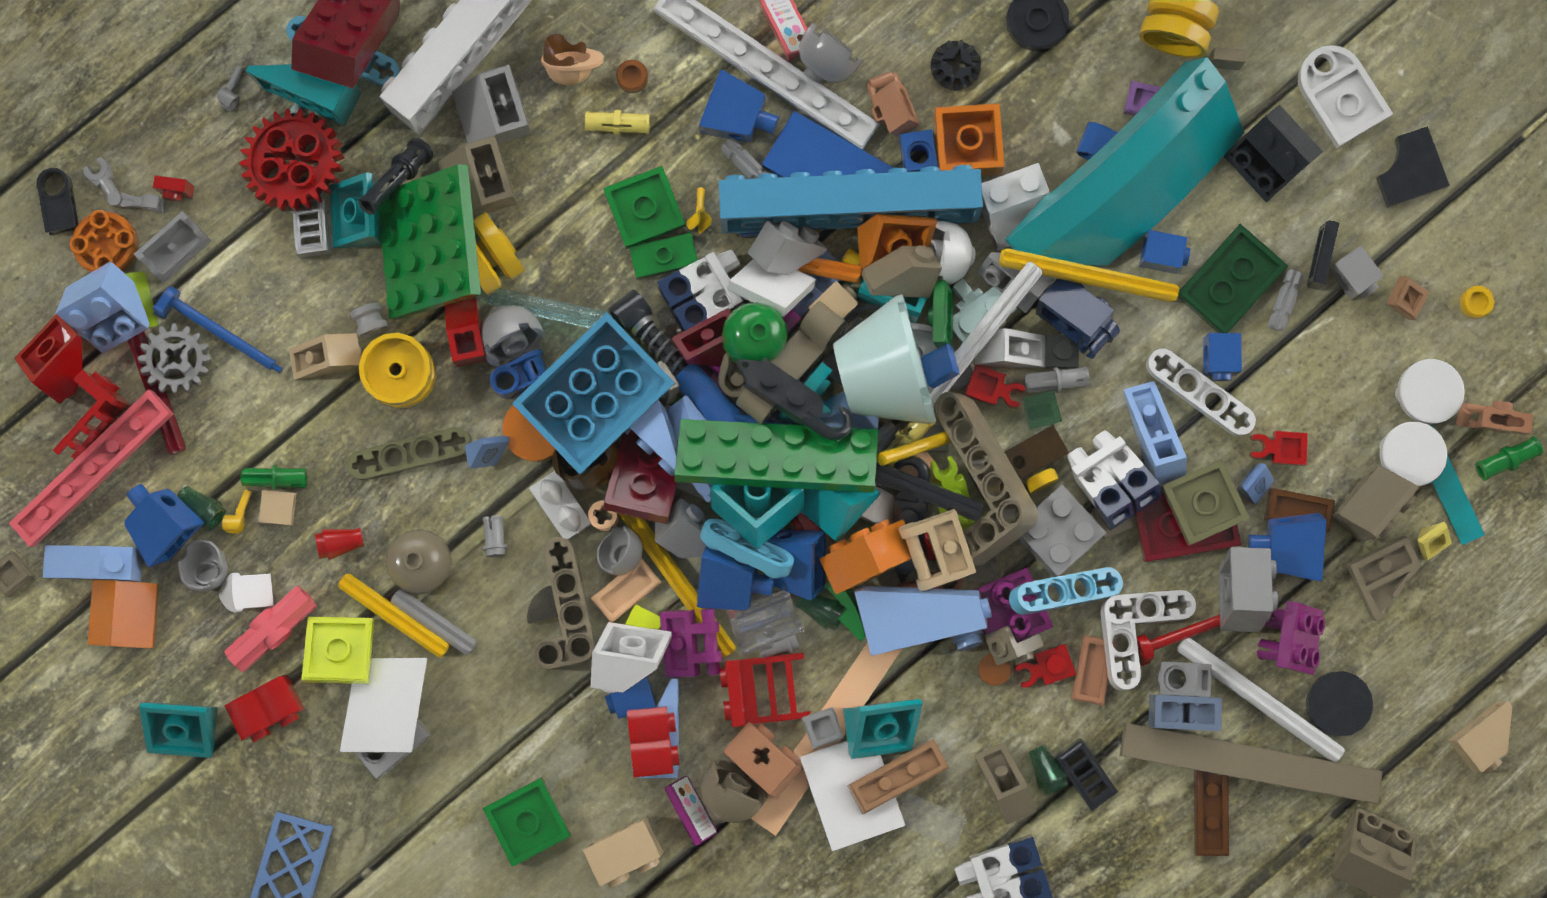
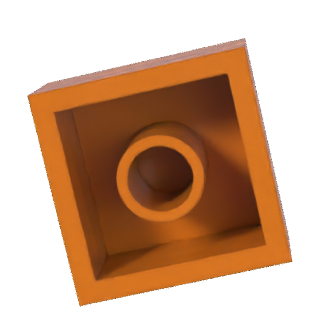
M1000 103L935 108L933 114L934 140L940 171L953 170V167L958 165H970L972 169H981V176L1001 175L1005 165Z
M886 519L870 527L871 533L867 527L850 535L851 538L848 539L849 544L844 539L828 547L831 553L819 560L835 594L875 578L912 559L906 540L901 538L899 528L905 525L903 519L893 524H890L889 520Z

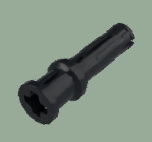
M412 138L407 143V148L404 152L393 157L391 167L358 200L360 208L367 214L373 215L405 180L415 178L418 174V169L423 164H427L432 160L433 151L431 147L422 139ZM389 182L390 185L383 192H380L384 185Z

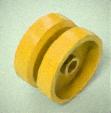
M1149 0L1147 11L1150 16H1146L1142 22L1138 35L1140 40L1151 48L1173 56L1184 58L1204 57L1211 40L1208 31L1213 30L1219 15L1217 5L1210 0Z
M484 212L473 220L474 229L481 238L476 242L480 286L488 296L501 288V280L493 269L495 266L499 265L505 276L511 280L525 272V269L515 256L516 250L501 227L497 228L487 212Z
M401 333L384 334L372 340L364 349L359 362V376L365 390L384 405L396 409L411 408L423 402L433 391L437 378L436 364L430 352L413 337ZM399 365H401V373L393 375L394 369L399 370Z

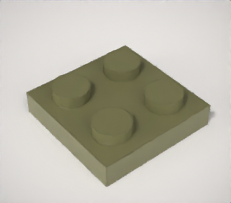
M1222 459L1160 486L1188 546L1250 519Z

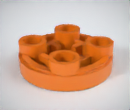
M96 210L77 225L69 246L77 262L89 272L97 270L110 261L121 271H124L136 257L134 253L138 251V237L130 222L122 216L113 212Z
M513 405L506 413L502 427L503 436L509 437L508 448L516 456L530 462L544 461L553 457L555 448Z

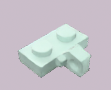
M964 279L953 285L952 290L960 300L955 305L959 312L953 316V334L961 344L1002 295L995 287H992L983 294L980 288L973 292Z

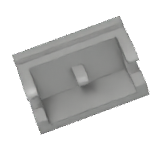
M181 211L136 251L134 255L150 269V272L155 277L165 283L212 240L191 217Z

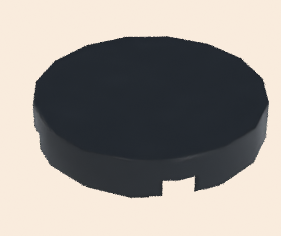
M1013 0L1006 15V27L1012 40L1021 48L1033 52L1046 51L1056 46L1065 36L1070 22L1069 9L1064 0Z
M1345 671L1328 672L1318 677L1312 684L1306 697L1307 714L1312 723L1324 733L1333 736H1349L1362 730L1370 720L1373 711L1372 694L1366 683L1358 676Z

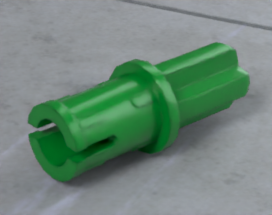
M273 465L272 469L245 468L241 471V484L243 486L272 487V490L277 491V488L285 487L306 489L307 468H278L277 465Z

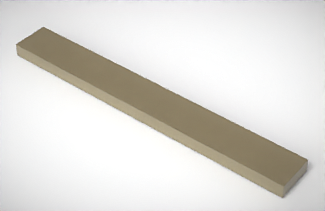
M1124 723L1119 756L1376 804H1378L1383 772Z

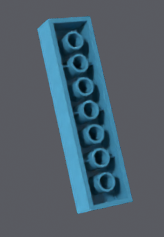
M958 165L953 167V170L940 171L939 167L929 166L921 168L920 172H907L906 168H892L888 170V173H875L872 169H862L850 175H842L841 171H826L823 173V176H810V173L795 172L790 177L777 178L776 174L766 173L758 175L757 179H745L743 175H729L725 177V180H719L722 234L760 232L766 221L780 224L782 221H786L797 228L802 229L803 226H807L813 230L857 228L876 214L936 218L937 221L954 224L977 223L983 208L981 169H972L970 165Z

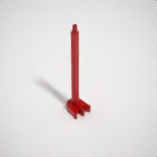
M1220 614L1151 640L1145 634L1138 636L1137 646L1140 665L1144 666L1151 663V660L1154 659V650L1219 627Z

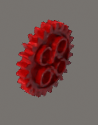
M288 108L285 111V117L282 118L275 111L273 112L274 121L269 122L263 117L262 123L264 127L262 129L256 126L252 127L256 134L255 138L245 137V140L250 144V148L240 150L248 158L239 162V165L247 170L241 176L245 181H250L246 187L252 193L256 192L255 197L260 202L265 200V204L270 208L277 204V207L282 212H285L289 204L290 208L297 212L299 203H302L307 209H310L311 199L314 198L317 202L322 203L320 193L323 191L331 195L332 191L328 184L330 182L339 183V180L334 176V172H342L344 170L340 164L336 163V161L345 158L340 151H337L343 145L338 139H334L337 135L334 129L328 128L329 124L324 119L318 121V116L315 113L311 112L307 117L306 113L299 109L296 116H294L293 112ZM286 137L285 143L281 147L275 148L276 142L280 138ZM316 142L315 149L305 153L306 146ZM267 154H271V155H275V156H276V158H274V157H267V158H265V157H266ZM283 159L289 160V165ZM319 162L317 166H310L307 164ZM279 168L275 177L268 178V174L272 169ZM309 172L308 179L303 183H298L299 177L303 173Z

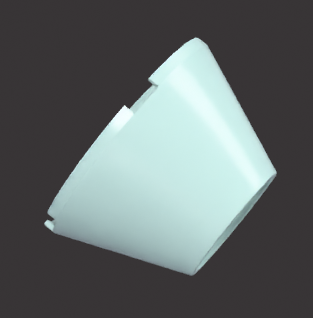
M903 294L897 295L833 343L846 399L852 414L926 424L936 423Z

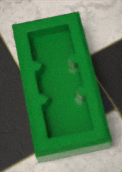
M691 233L629 247L637 280L677 271L698 260Z
M945 280L936 281L933 308H929L928 312L930 327H933L932 342L936 348L946 343L952 346L953 291Z

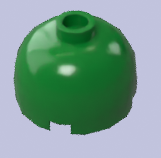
M758 302L743 304L733 310L724 322L722 332L723 348L729 358L736 363L738 359L763 361L765 358L768 361H772L785 348L788 338L786 323L780 313L770 305Z

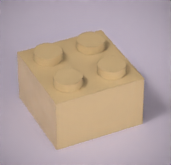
M647 817L583 849L599 886L608 883L609 888L627 881L630 877L629 872L637 868L641 874L657 866L660 862L658 858L663 854L662 847Z

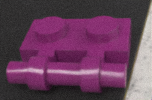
M714 609L701 610L702 622L695 621V610H667L659 612L661 630L672 632V638L664 653L665 677L697 676L700 674L699 663H706L707 675H719V662L722 661V652L718 650L716 632L720 630L719 621H715ZM697 634L704 635L705 651L698 652Z

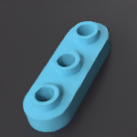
M708 519L703 524L700 538L710 549L719 550L735 558L739 563L748 564L763 571L771 578L786 577L790 574L794 558L788 551L768 541L756 549L732 526L720 519Z

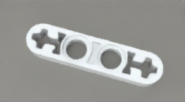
M1158 349L1148 357L1146 368L1153 378L1229 434L1241 437L1253 430L1256 418L1248 407L1172 351ZM1164 356L1168 359L1166 365L1170 369L1175 370L1178 365L1182 370L1174 375L1171 382L1167 377L1172 373L1167 369H1162L1160 372L1155 369L1157 363L1154 361V358L1161 359ZM1184 374H1189L1196 380V387L1191 392H1186L1180 388L1179 379ZM1215 393L1221 397V409L1211 411L1206 407L1205 398L1208 394ZM1229 404L1234 407L1229 411L1234 416L1245 415L1244 423L1247 425L1246 428L1242 426L1236 429L1234 427L1236 421L1229 415L1225 416L1224 420L1220 418V415L1228 409Z

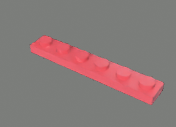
M147 390L9 522L10 526L29 547L37 546L174 413L154 391Z

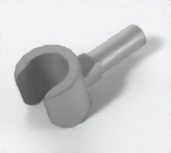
M236 66L227 86L221 88L217 93L220 106L229 112L233 111L240 101V97L233 93L244 70L240 66Z

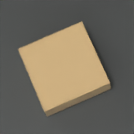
M262 490L259 522L293 526L297 494Z

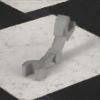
M97 158L98 163L101 165V170L97 174H94L93 170L88 166L83 168L84 175L97 187L102 188L108 203L113 207L126 209L136 207L147 211L164 213L166 200L160 199V196L146 194L141 197L131 196L126 193L121 194L112 182L114 180L112 168L105 159Z

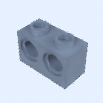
M1149 694L1148 727L1221 731L1222 698Z

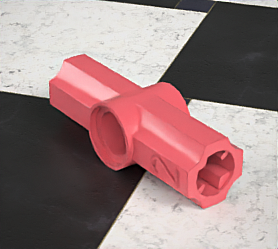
M297 585L273 608L269 607L261 612L249 624L250 628L237 638L224 653L235 667L241 672H245L267 651L274 650L292 634V629L317 607L316 603L306 591Z

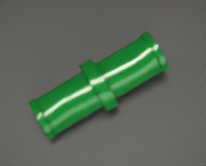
M1533 436L1515 446L1510 447L1507 445L1502 447L1499 453L1482 461H1477L1475 463L1476 472L1483 481H1486L1506 470L1514 471L1519 468V464L1541 456L1544 453L1542 444L1538 438Z

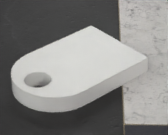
M1323 46L1314 50L1303 61L1298 72L1300 92L1336 149L1393 115L1361 62L1351 51L1340 46ZM1319 57L1327 59L1330 63V71H1318L1314 65L1315 59Z

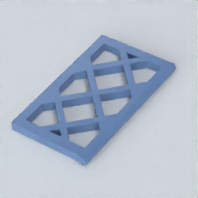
M277 811L250 898H259L262 886L267 883L275 898H291L300 892L303 898H312L333 826ZM281 820L292 823L296 834L280 842L277 836ZM313 829L324 832L320 848L314 852L304 835ZM300 838L308 855L292 863L283 846ZM278 850L287 867L270 875L267 870L272 852ZM311 859L314 864L310 882L303 885L295 867ZM289 871L298 889L282 897L273 880Z

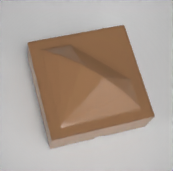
M1400 276L1386 305L1408 320H1416L1429 292L1407 276Z

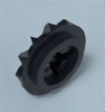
M948 40L935 50L931 58V73L936 82L946 89H966L975 83L979 77L981 56L978 55L973 45H969L963 40ZM959 53L960 63L965 64V68L960 67L954 77L952 76V66L947 64V61H953L954 57Z

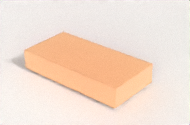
M641 558L634 570L625 575L617 576L591 599L609 622L613 623L662 582Z

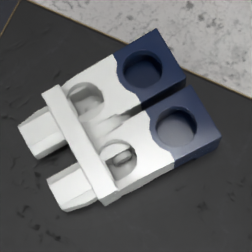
M732 249L717 256L712 252L704 258L657 281L659 292L671 312H673L683 332L727 308L732 313L733 310L742 306L743 301L746 300L727 290L730 280L727 273L740 267V263Z
M1104 430L1092 440L1093 445L1098 451L1088 456L1081 447L1070 452L1067 457L1075 482L1102 516L1103 522L1111 531L1134 516L1133 507L1137 512H1140L1161 498L1162 493L1160 483L1133 451L1126 446L1124 440L1120 436L1115 439L1109 432Z
M1031 834L1010 843L969 856L970 861L954 868L960 886L974 881L978 882L981 892L964 898H1053L1044 869L1039 867L1042 866V862ZM1029 870L1028 872H1025V873H1022V874H1019V875H1016V876H1013V877H1012V875H1014V874H1017V873H1020V872Z

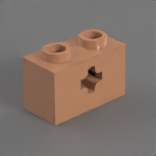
M748 722L723 752L770 796L778 798L803 770L796 763L799 757L786 745L782 748L777 746L772 741L776 736L762 723L757 727ZM762 752L768 754L767 756L770 759L768 764L762 762L763 759L760 757Z

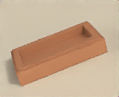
M1083 635L1070 699L1104 706L1109 682L1104 639ZM1112 641L1113 647L1115 648L1116 642Z

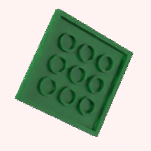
M456 164L400 185L378 208L389 319H403L481 295L468 165Z

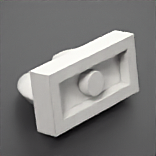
M555 471L529 488L563 538L570 540L592 525L574 495Z

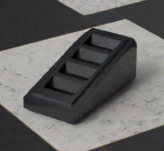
M1078 738L1053 756L1056 763L1091 811L1118 793L1081 738ZM1081 752L1084 757L1069 767L1067 761ZM1086 763H1089L1091 768L1079 777H1076L1074 772ZM1096 773L1099 778L1084 788L1081 783ZM1101 784H1104L1107 789L1091 799L1088 794Z

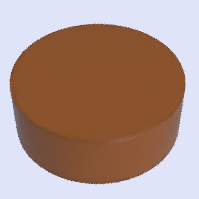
M626 60L619 65L616 79L623 91L638 93L648 83V72L640 61Z
M987 654L978 664L979 677L988 685H1001L1010 677L1011 664L1008 661L997 666L992 654Z

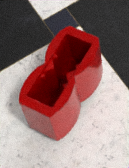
M281 675L224 705L241 741L251 738L253 743L271 734L269 729L279 723L283 728L300 719L298 713L305 710L288 675Z
M667 706L627 710L633 777L673 774V766L680 765L678 745L671 746L670 733L676 732L674 712L668 713Z

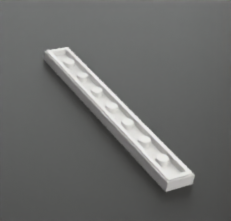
M659 0L653 8L655 14L834 134L863 150L879 128L880 123L822 84L815 82L804 72L698 1Z

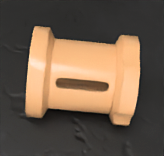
M604 500L597 501L588 511L589 521L596 529L609 531L613 526H617L619 513L608 511L612 515V519L605 520L604 524H600V519L596 517V513L603 512Z

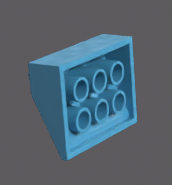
M606 312L512 404L581 475L659 400L675 382Z

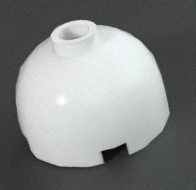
M938 221L930 247H932L942 267L937 281L945 280L950 285L965 276L975 261L976 252L970 237L963 228L951 222Z

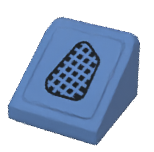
M509 437L482 438L468 443L465 446L469 468L474 469L496 465L510 442Z
M1259 463L1253 466L1236 489L1239 494L1252 504H1256L1271 486L1274 479L1267 466Z

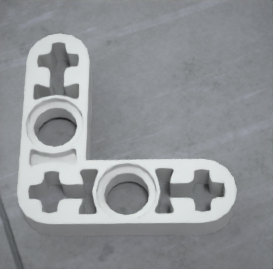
M1184 590L1123 594L1112 596L1103 602L1100 614L1108 679L1113 688L1126 691L1137 686L1140 681L1141 671L1135 625L1174 622L1189 618L1196 610V601L1191 593ZM1178 597L1180 602L1186 603L1187 608L1182 610L1181 614L1179 609L1173 608L1165 610L1166 616H1164V604H1172L1178 601ZM1144 599H1149L1155 603L1156 613L1153 617H1147L1141 612L1140 604ZM1115 602H1117L1119 608L1132 605V612H1125L1119 615V619H1117L1116 614L1110 613L1109 608L1113 607ZM1116 634H1122L1128 639L1129 646L1125 652H1119L1113 647L1112 640ZM1130 656L1131 661H1125L1124 668L1126 672H1131L1132 678L1128 679L1126 684H1124V680L1117 677V673L1123 669L1122 661L1115 663L1114 658Z

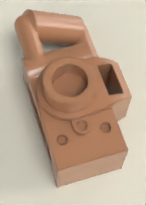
M890 71L869 79L866 83V88L874 106L871 110L876 122L887 126L889 133L900 137V134L910 132L920 125L908 92L902 85L897 73Z
M1493 401L1492 406L1464 403L1457 414L1455 423L1460 427L1527 435L1531 434L1533 414L1513 410V403ZM1473 412L1478 413L1477 420H1470Z

